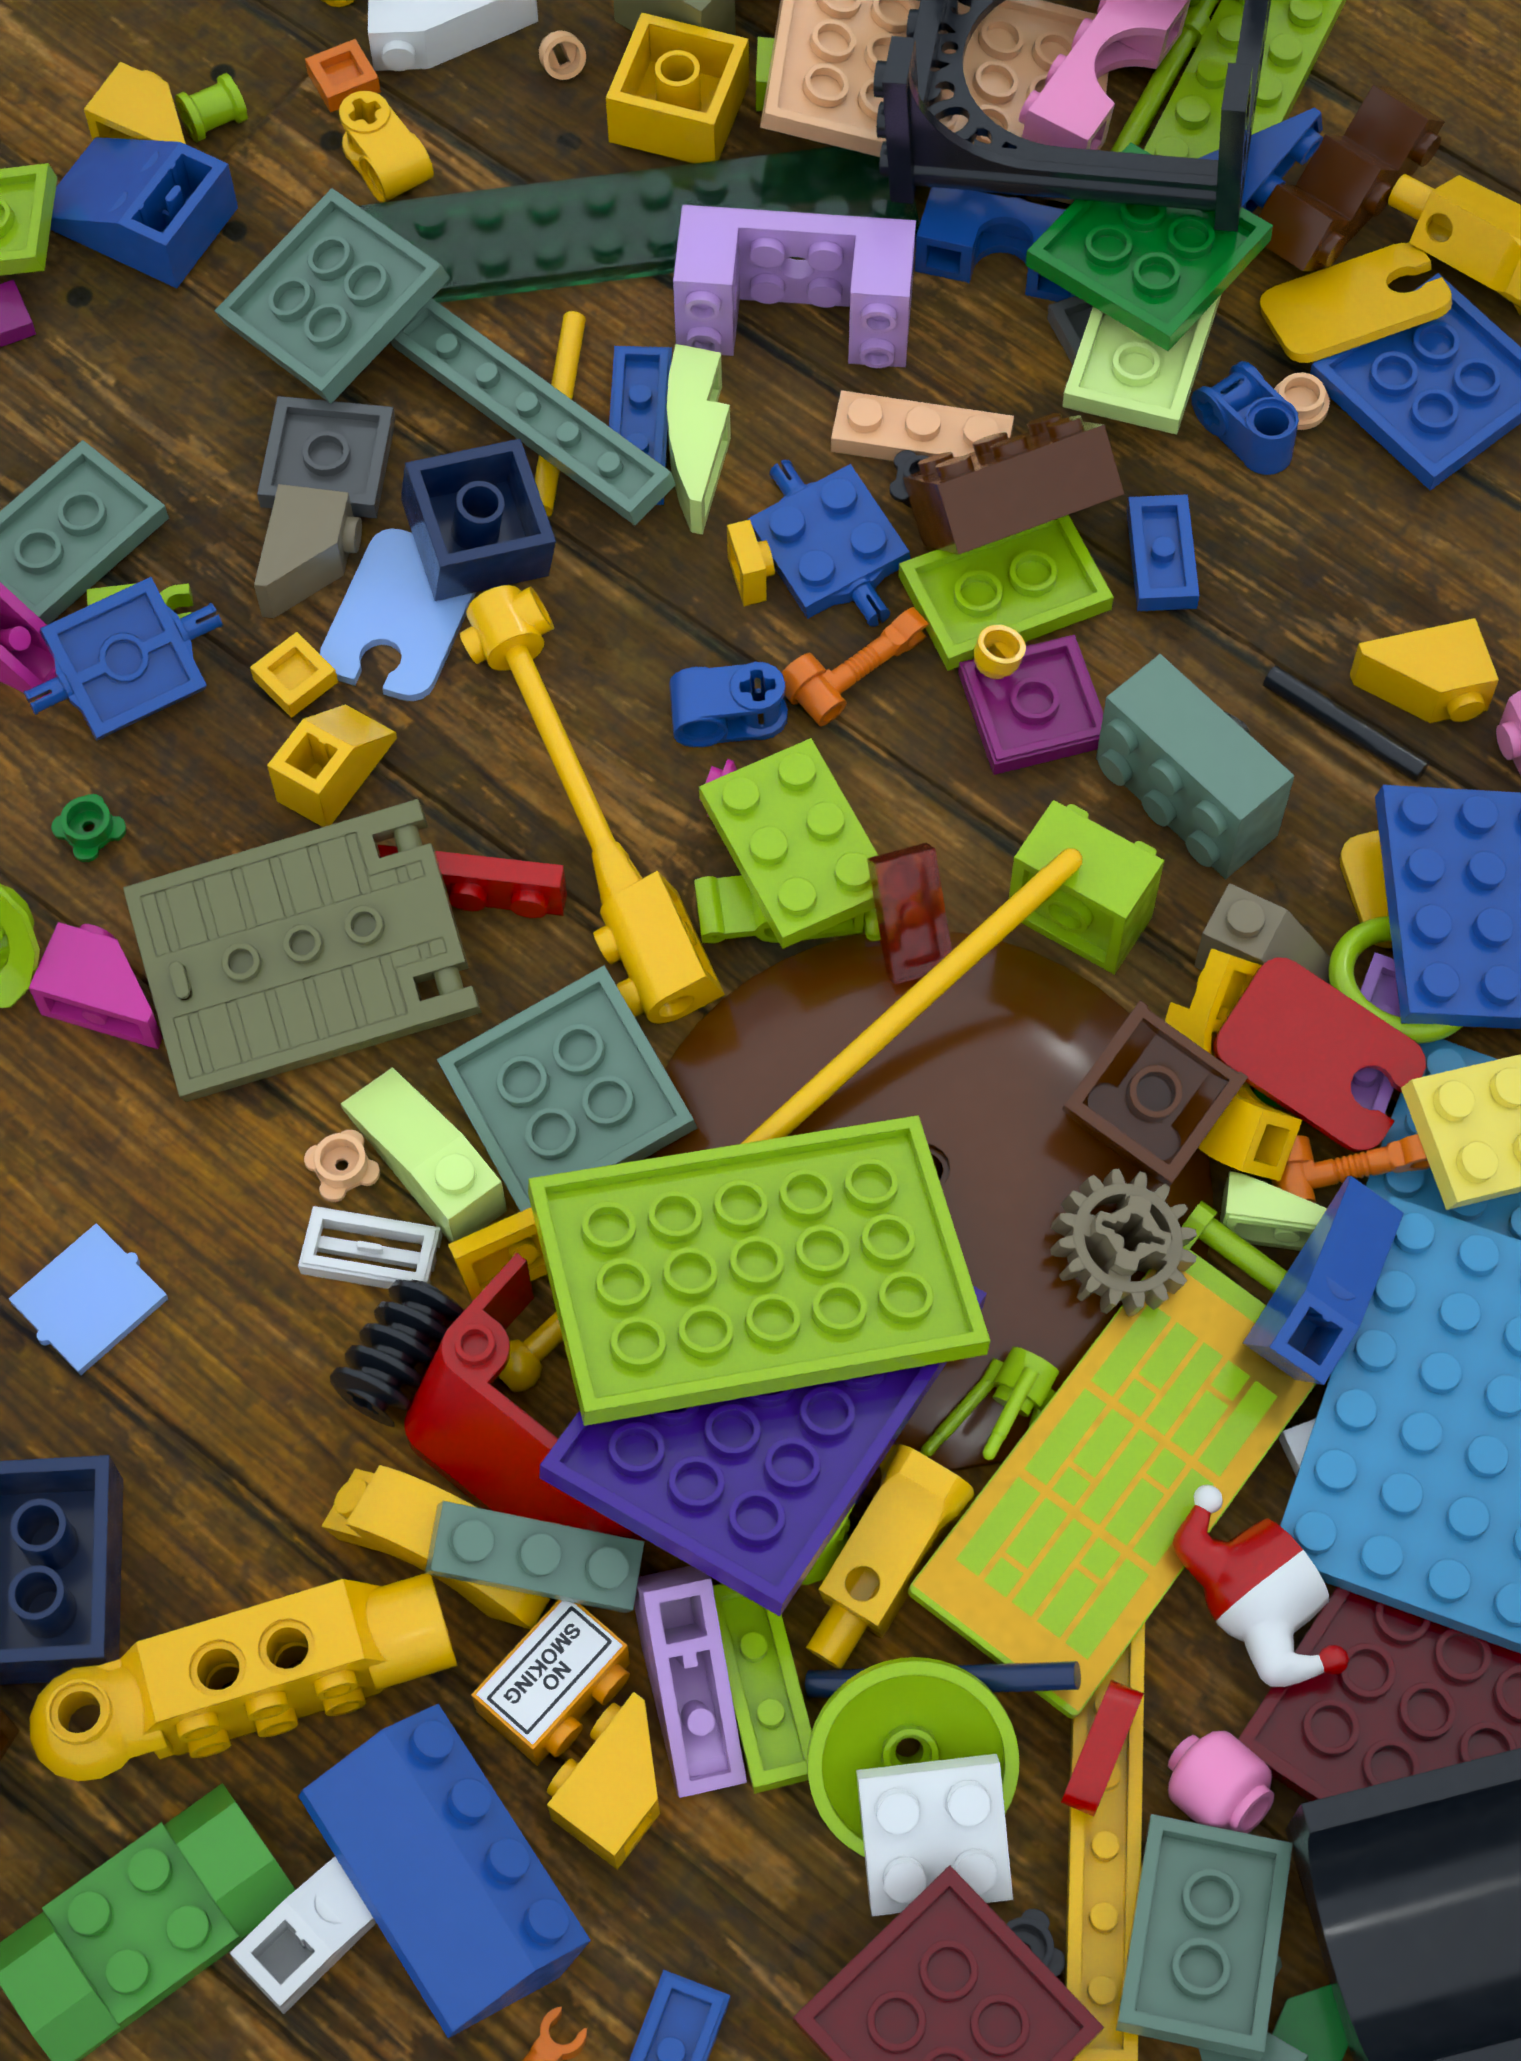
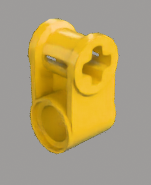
M358 91L350 94L342 101L339 117L343 128L346 130L342 140L343 152L363 177L373 196L380 203L383 204L433 178V166L425 147L415 134L406 128L388 105L386 99L372 91Z

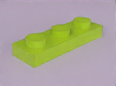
M724 1584L714 1585L713 1591L736 1723L753 1792L756 1794L807 1781V1752L812 1730L782 1614L781 1616L774 1614Z

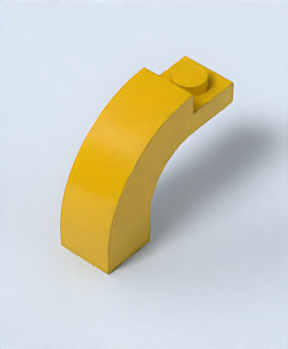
M1211 948L1205 967L1199 975L1197 989L1190 1008L1170 1002L1165 1022L1216 1058L1214 1053L1215 1037L1251 979L1262 965ZM1244 1082L1198 1148L1209 1157L1239 1171L1280 1181L1302 1120L1266 1105L1254 1094L1249 1084Z
M379 1465L375 1473L355 1468L348 1482L337 1493L334 1505L321 1527L338 1540L392 1555L426 1571L437 1505L442 1501L471 1507L475 1506L435 1485L389 1467ZM432 1575L457 1591L488 1617L527 1629H532L536 1625L550 1600L547 1597Z

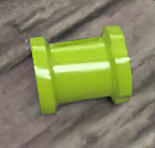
M227 73L218 76L216 84L192 95H188L185 92L175 95V104L179 116L188 134L196 143L206 138V132L234 120L240 124L248 120L247 108L237 85Z

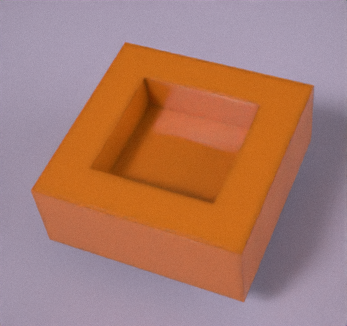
M356 39L305 58L307 74L330 113L340 109L342 101L352 93L372 91L378 94L381 92L379 77Z

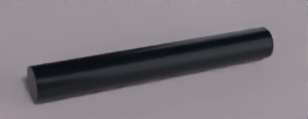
M1275 665L1267 674L1263 682L1265 688L1408 778L1417 782L1426 771L1430 761Z

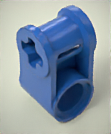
M1245 361L1238 362L1231 367L1229 376L1211 388L1202 386L1193 392L1191 396L1192 406L1200 423L1232 450L1247 468L1255 473L1271 475L1285 470L1290 465L1299 422L1298 412L1291 403L1286 401L1264 380L1263 376L1253 365Z
M766 662L714 668L691 667L675 673L670 678L669 688L673 736L678 743L684 746L707 747L724 742L766 740L782 732L787 724L788 709L783 699L786 689L783 675L775 666ZM755 678H760L761 689H755ZM764 713V724L761 725L758 723V714Z

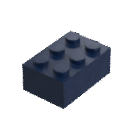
M110 1455L0 1461V1685L50 1682L53 1678L72 1668L102 1665L119 1659L123 1478Z

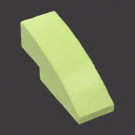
M675 344L669 371L667 394L671 473L676 484L675 489L679 504L690 531L703 535L731 439L730 405L718 402L722 389L721 353Z

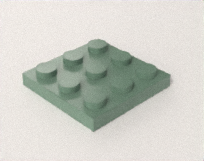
M331 188L214 311L226 326L332 404L445 285L450 277L440 263Z
M605 965L437 1059L520 1212L531 1207L528 1195L529 1178L643 1160L698 1128Z

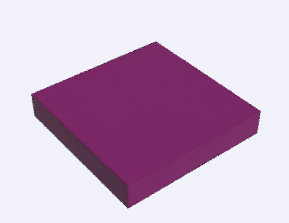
M1075 635L1026 646L1025 654L1018 669L1010 676L1003 677L1002 679H991L980 673L974 663V659L959 662L958 675L993 775L1098 749L1103 711Z

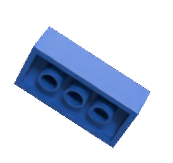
M439 1704L382 1729L305 1787L298 1796L447 2038L456 2035L560 1978L591 1941Z

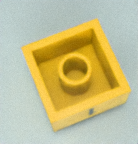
M641 12L606 96L609 142L715 169L749 86V39Z

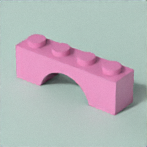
M1100 0L1097 9L1098 14L1094 20L1085 18L1080 24L1074 36L1070 53L1067 56L1059 54L1054 60L1046 77V86L1041 93L1033 90L1027 97L1019 115V122L1024 124L1022 138L1050 146L1100 150L1106 140L1115 103L1103 91L1097 79L1109 71L1123 67L1157 69L1182 34L1191 0Z

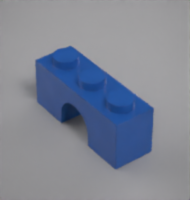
M931 187L916 236L915 272L970 283L976 264L989 254L1009 253L1017 256L1026 264L1027 250L1065 210L1027 202L1017 197L1007 198L979 191ZM1028 267L1025 295L1055 302L1075 296Z

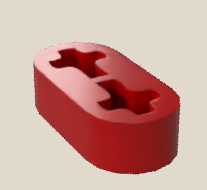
M1114 1680L1110 1681L1061 1803L1092 1817L1095 1816L1144 1693Z

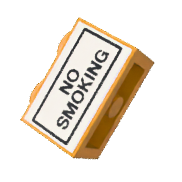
M558 1600L471 1694L476 1712L536 1766L549 1753L554 1757H559L571 1746L582 1731L583 1725L579 1722V1719L596 1701L601 1705H606L627 1682L630 1673L626 1670L630 1664L628 1645L581 1604Z

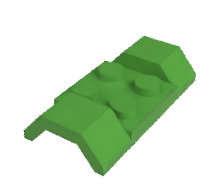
M222 1783L164 1825L162 1822L117 1853L42 1907V1913L1 1941L0 1986L31 2035L51 2061H80L239 1945L296 1889Z

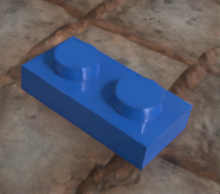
M1188 495L1128 497L1126 512L1137 611L1197 609L1200 595Z

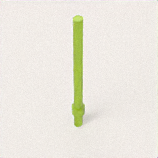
M1202 0L1200 3L1188 8L1182 34L1158 68L1155 69L1111 151L1122 152L1130 143L1139 146L1192 48L1198 46L1211 22L1209 17L1219 0Z

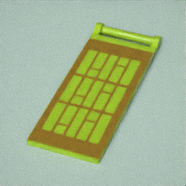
M1202 1200L1182 1225V1227L1196 1229L1197 1236L1189 1244L1183 1246V1249L1197 1256L1196 1262L1188 1270L1180 1271L1187 1279L1184 1286L1175 1294L1167 1292L1169 1299L1154 1310L1144 1302V1307L1136 1315L1128 1316L1123 1305L1120 1307L908 1588V1595L997 1664L1077 1661L1081 1671L1079 1690L1034 1691L1070 1719L1076 1718L1184 1569L1185 1566L1175 1553L1173 1539L1177 1530L1195 1505L1194 1493L1197 1488L1202 1485H1212L1219 1489L1222 1494V1507L1217 1512L1212 1513L1208 1527V1533H1210L1316 1385V1383L1295 1380L1243 1344L1266 1305L1190 1250L1191 1247L1200 1239L1273 1294L1288 1271L1214 1218L1217 1211ZM1149 1269L1142 1280L1154 1276L1157 1270Z

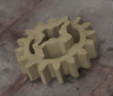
M1113 1169L1104 1178L1103 1184L1095 1175L1088 1177L1079 1187L1081 1193L1073 1190L1064 1199L1061 1206L1067 1213H1060L1051 1225L1052 1230L1065 1236L1059 1239L1050 1249L1052 1256L1067 1257L1069 1265L1059 1274V1277L1062 1281L1077 1277L1082 1283L1077 1298L1083 1301L1093 1293L1101 1296V1312L1106 1314L1119 1301H1122L1128 1316L1136 1315L1144 1307V1302L1153 1310L1160 1307L1169 1299L1167 1292L1175 1294L1184 1286L1187 1279L1180 1271L1188 1270L1196 1262L1197 1258L1190 1251L1183 1249V1246L1189 1244L1197 1236L1196 1229L1180 1227L1178 1222L1188 1208L1185 1204L1175 1205L1170 1208L1165 1202L1170 1187L1167 1184H1163L1154 1192L1146 1189L1147 1175L1141 1171L1129 1184L1125 1183L1120 1169ZM1117 1204L1116 1210L1112 1214L1104 1211H1099L1096 1215L1090 1214L1092 1210L1102 1205ZM1149 1269L1157 1270L1156 1274L1148 1279L1130 1282L1131 1276L1136 1271L1147 1273Z

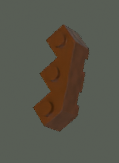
M1372 85L1343 136L1324 135L1321 145L1310 159L1297 184H1277L1258 216L1273 225L1271 241L1265 247L1302 271H1319L1324 269L1325 266H1331L1339 257L1345 245L1373 216H1378L1388 205L1390 193L1398 179L1403 174L1412 176L1418 166L1424 167L1430 162L1440 146L1441 137L1438 133L1445 121L1391 87Z

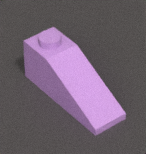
M693 1566L639 1576L634 1602L641 1646L677 1796L682 1798L747 1783L711 1578Z

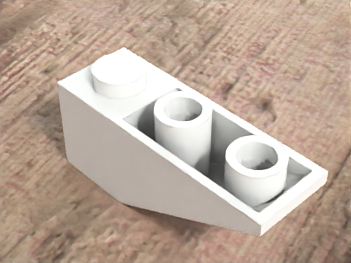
M333 1857L276 1907L230 1954L234 1962L285 2014L376 1924V1921L337 1858Z

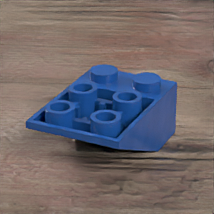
M95 137L56 186L50 230L174 288H178L238 209L229 164L182 142Z

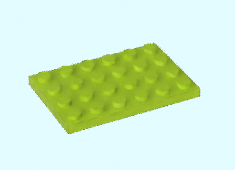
M919 1115L528 1179V1195L584 1426L987 1355L990 1345L989 1334Z

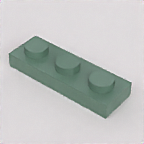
M442 1501L437 1505L425 1574L628 1613L634 1608L644 1541Z

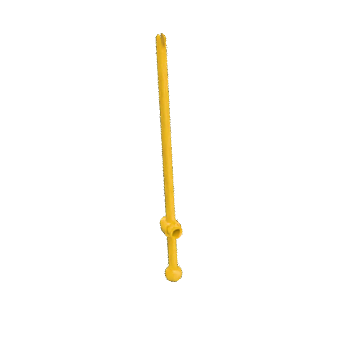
M1073 848L1063 850L740 1144L787 1137L1057 891L1082 865L1081 853ZM557 1312L550 1316L523 1342L519 1339L509 1340L510 1358L504 1370L499 1374V1377L512 1392L525 1391L534 1386L540 1378L543 1368L540 1361L563 1341Z

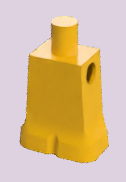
M1403 174L1390 193L1388 205L1418 220L1409 243L1498 292L1512 302L1519 315H1521V205L1461 175L1434 189L1407 174Z
M893 1444L879 1465L882 1475L880 1488L818 1589L824 1603L829 1605L830 1609L807 1644L806 1649L840 1670L866 1629L883 1638L908 1598L909 1586L975 1500L972 1486L964 1479L917 1450L902 1444Z

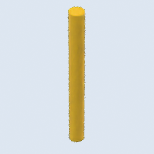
M569 311L563 315L551 383L552 386L571 400L573 398L586 322L585 316L575 311ZM539 455L535 482L547 517H549L553 513L560 470Z

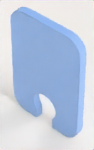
M391 528L382 530L372 538L321 646L320 655L336 670L338 681L356 686L362 672L360 663L365 652L374 646H391L401 654V662L394 671L388 674L382 688L383 694L405 701L421 700L429 695L435 687L465 619L466 610L476 592L435 601L413 534L401 529Z

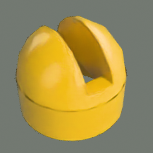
M991 625L986 627L979 634L974 647V663L980 673L991 679H1002L1003 677L1010 676L1021 664L1026 651L1025 641L1017 631L1008 626Z

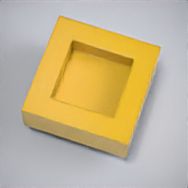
M750 520L727 525L728 560L743 606L767 601L766 577L775 574L773 557L767 540L757 542Z
M295 632L250 667L253 680L291 718L338 683L336 670L298 632Z

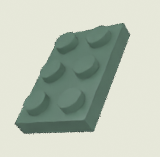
M82 440L0 511V582L48 625L167 521L169 517L166 507Z
M1151 1814L1146 1835L1116 2031L1261 2061L1265 2052L1293 1843Z

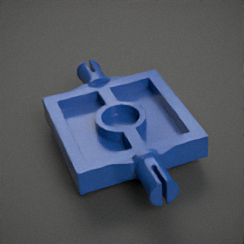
M790 460L781 461L782 469L778 463L771 468L769 475L774 479L784 497L780 502L753 515L748 520L751 521L757 542L767 540L773 557L774 569L806 618L809 619L833 605L854 601L869 626H878V618L881 623L885 622L891 612L885 606L875 588L885 577L899 570V563L910 560V551L852 465L849 464L817 482L804 484Z
M149 577L40 628V633L55 662L56 677L23 691L35 715L68 699L82 713L95 740L98 741L205 690L207 684L193 659L191 640L218 627H223L219 614L214 616L217 610L212 603L179 618L165 604L152 577Z

